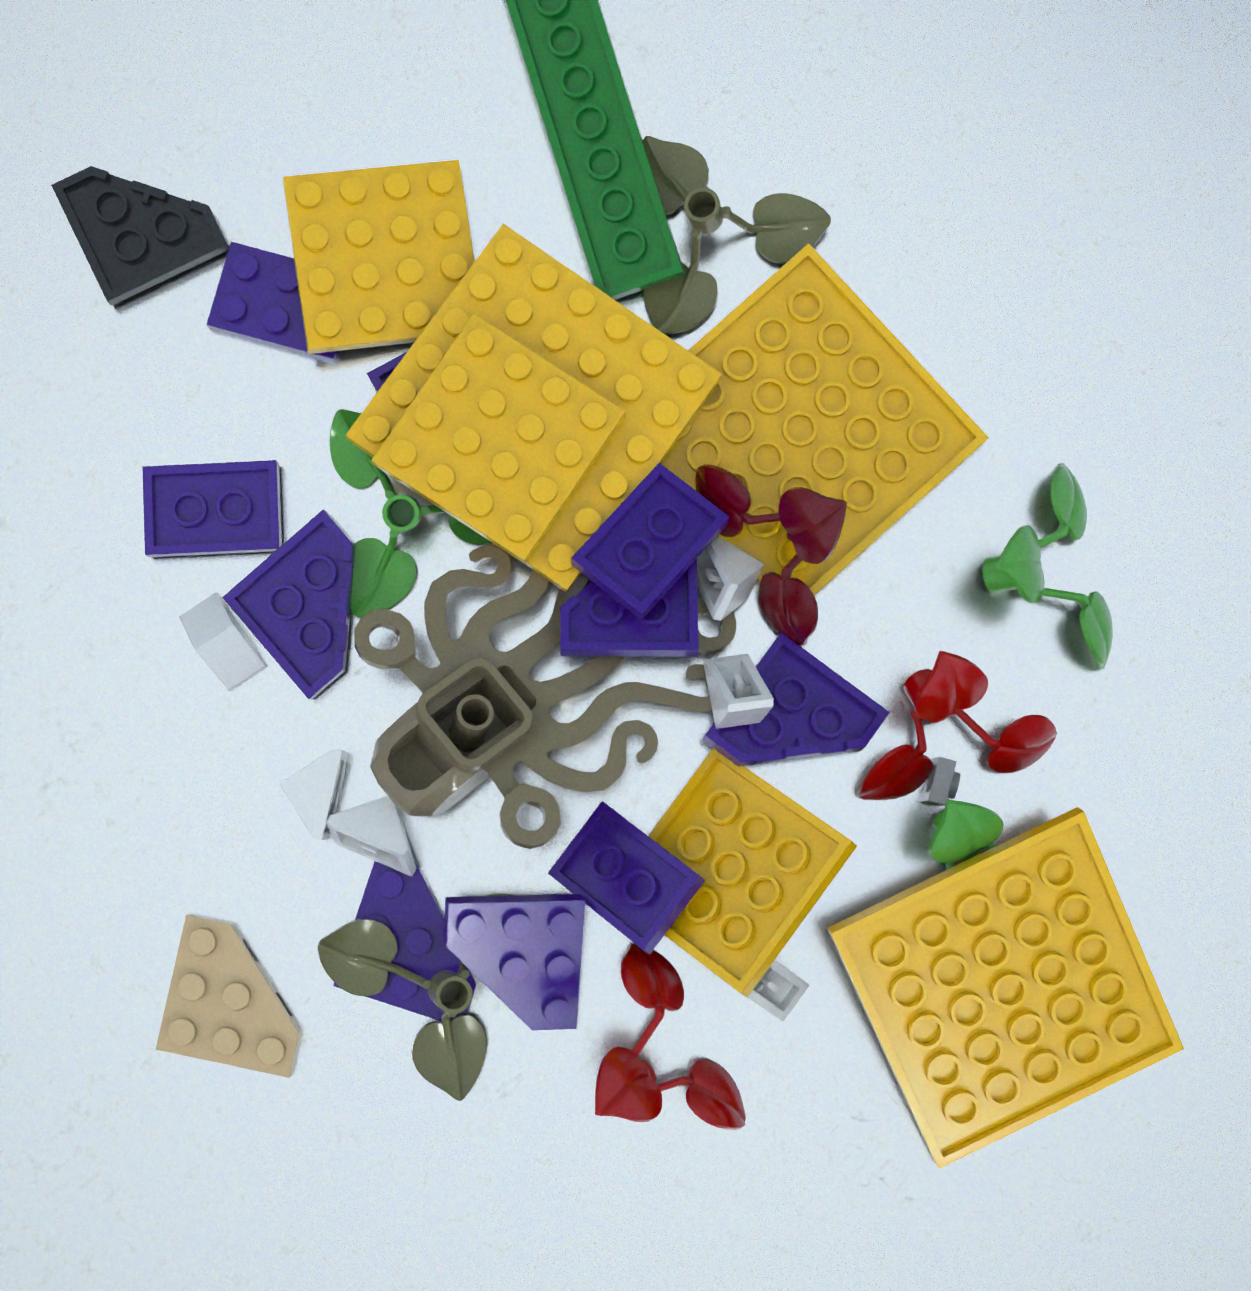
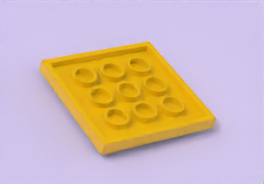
M459 160L283 177V189L308 354L415 342L475 262Z
M473 313L371 461L375 467L525 564L624 418L625 410Z
M713 748L649 835L655 842L705 879V882L666 932L665 936L739 993L748 997L851 856L857 845L744 766L738 767Z

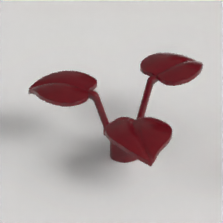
M710 464L698 467L695 477L696 491L730 516L728 525L721 531L720 535L734 537L740 534L743 529V522L753 525L780 521L787 531V539L792 541L797 554L782 569L781 575L775 572H768L763 575L759 585V600L765 617L779 634L782 632L798 645H806L808 638L813 634L817 626L818 605L810 588L800 579L791 578L792 571L802 560L811 564H819L830 557L842 531L847 501L826 497L807 488L794 487L784 492L781 496L778 513L751 515L747 513L751 505L750 494L745 485L735 475L723 468Z

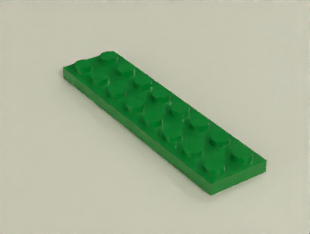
M506 0L595 287L616 300L684 276L683 265L599 0Z

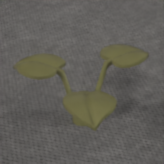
M645 136L643 139L666 215L673 214L684 203V210L689 225L693 229L691 232L692 252L689 268L682 263L685 275L644 289V302L653 327L663 334H676L687 331L705 320L713 310L717 301L718 286L714 276L707 272L697 271L700 258V241L702 234H711L718 230L723 219L727 218L748 233H757L756 247L759 253L764 258L779 264H786L808 243L814 248L831 224L830 215L815 202L793 194L776 193L762 198L755 204L753 217L756 225H752L733 213L729 206L721 207L718 195L712 189L706 188L709 180V168L700 152L682 143L663 141L651 136Z
M492 893L482 896H508L513 894ZM358 919L348 922L323 937L317 945L320 962L331 980L344 991L357 996L376 995L384 989L387 983L388 971L427 989L430 1000L444 1011L442 1013V1023L430 1022L418 1031L412 1043V1060L415 1068L425 1080L440 1088L455 1100L462 1101L474 1086L481 1072L486 1054V1036L482 1025L475 1017L469 1014L456 1016L457 1013L464 1011L472 1000V988L466 981L469 977L467 967L459 960V970L456 973L450 970H443L436 973L429 980L391 963L397 953L396 938L386 925L373 919Z

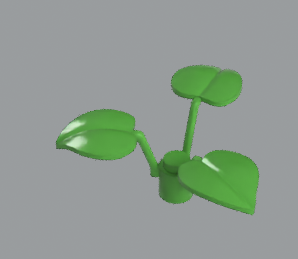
M339 409L333 418L329 439L331 459L336 472L342 480L355 488L368 487L378 477L388 499L382 509L383 520L391 528L388 545L386 546L384 542L377 538H365L355 542L351 611L354 616L363 617L372 610L389 609L397 604L409 593L415 582L416 562L414 558L407 552L395 550L399 533L417 526L422 515L445 512L435 505L421 507L419 502L410 495H396L386 473L372 464L371 460L373 458L346 439L345 434L361 413ZM451 515L449 516V525L452 532L464 542L474 545L490 542Z
M1064 463L1057 464L1059 467L1056 468L1051 482L1052 506L1060 522L1057 531L1038 540L1031 526L1019 527L1008 541L1000 556L984 560L982 568L983 579L990 593L1017 589L1018 594L1029 603L1039 602L1042 596L1077 602L1082 608L1080 611V625L1084 639L1098 664V670H1103L1111 651L1113 639L1112 617L1103 596L1098 591L1090 592L1087 597L1081 593L1044 588L1045 579L1040 560L1041 548L1065 537L1068 533L1073 541L1080 540L1087 523V507L1082 489Z
M948 799L945 809L939 812L933 819L932 826L935 832L930 841L929 853L935 861L946 863L948 870L955 866L954 862L973 858L979 853L981 848L985 847L989 850L995 847L993 842L997 840L1003 830V821L996 812L986 807Z

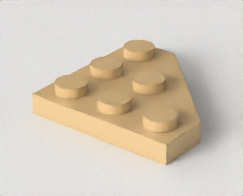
M191 914L186 915L156 1050L290 1078L302 1031L278 998L275 988L259 963L252 957L242 941L243 938L233 923Z

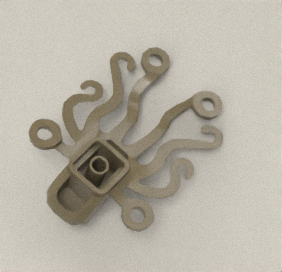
M483 545L471 551L469 559L471 562L476 563L483 558H493L497 562L495 573L485 574L468 569L450 570L431 583L424 601L427 636L440 662L439 666L434 668L424 666L415 657L414 628L410 621L401 613L388 609L372 610L361 617L355 626L354 647L359 658L368 665L381 670L399 669L422 692L419 701L400 716L377 739L374 745L370 768L379 786L396 806L410 816L436 817L442 814L490 776L505 798L499 813L500 827L505 837L517 846L532 849L543 846L556 835L561 824L560 807L554 796L548 791L526 783L519 784L513 771L516 763L522 762L545 780L566 789L578 792L604 791L622 776L626 766V741L630 734H639L644 738V747L636 753L637 762L646 763L654 756L658 747V738L650 724L640 720L624 721L618 725L612 734L607 762L596 772H583L571 769L550 759L548 753L555 749L575 746L588 740L601 729L615 710L632 701L658 703L699 712L711 711L712 707L710 696L698 697L640 682H624L607 688L597 695L578 719L570 723H559L554 720L550 715V708L553 705L595 685L612 672L626 656H597L562 676L541 682L529 679L532 666L560 643V607L573 595L576 596L586 587L589 579L582 573L567 593L559 589L548 624L515 648L507 652L497 650L489 639L490 632L498 622L524 612L535 605L547 590L549 581L533 569H531L529 579L520 589L491 600L479 608L469 619L460 638L456 641L452 640L446 620L448 594L459 587L492 588L500 586L507 581L512 569L510 557L503 549L494 545ZM698 597V616H711L703 598ZM734 611L721 621L717 620L721 626L718 636L709 638L701 635L698 630V653L707 655L718 653L732 642L736 632ZM383 627L392 630L397 635L398 644L392 649L380 650L371 645L369 636L376 628ZM693 664L687 668L685 674L690 680L699 678L706 680L704 665ZM523 804L534 806L542 812L543 825L538 830L528 831L518 825L516 814L519 807Z

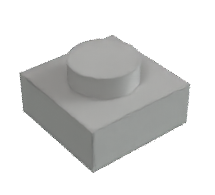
M940 756L932 759L933 768L927 779L922 802L944 806L947 798H955L961 776L960 773L954 772L957 761Z

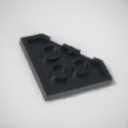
M93 166L51 185L96 280L111 306L229 250L228 242L209 205L170 195L165 190L135 180L129 181Z

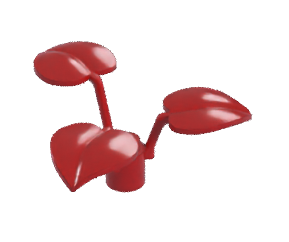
M939 651L932 670H919L912 674L904 683V691L914 706V710L910 712V717L915 724L916 747L904 744L886 753L865 777L857 791V795L867 800L897 799L914 792L926 781L932 771L933 764L928 756L923 755L927 750L923 720L937 723L943 721L949 715H957L988 746L994 748L988 755L986 762L991 769L1000 773L1017 772L1034 764L1049 750L1058 733L1053 722L1048 717L1027 715L1009 724L1001 733L1000 739L990 736L964 711V709L976 705L985 695L988 688L986 675L976 664L968 659L949 652Z
M630 943L627 945V951L621 962L622 981L626 991L634 1001L645 1008H654V1016L632 1051L625 1047H615L604 1055L596 1080L595 1115L619 1117L634 1122H649L655 1119L661 1112V1091L677 1086H685L688 1088L686 1091L687 1105L701 1120L722 1129H741L746 1125V1115L740 1092L731 1075L719 1064L709 1060H698L690 1066V1077L680 1076L657 1084L652 1066L644 1060H639V1054L665 1015L664 1009L677 1011L683 1006L684 989L677 971L665 957L655 950L648 954L635 943Z

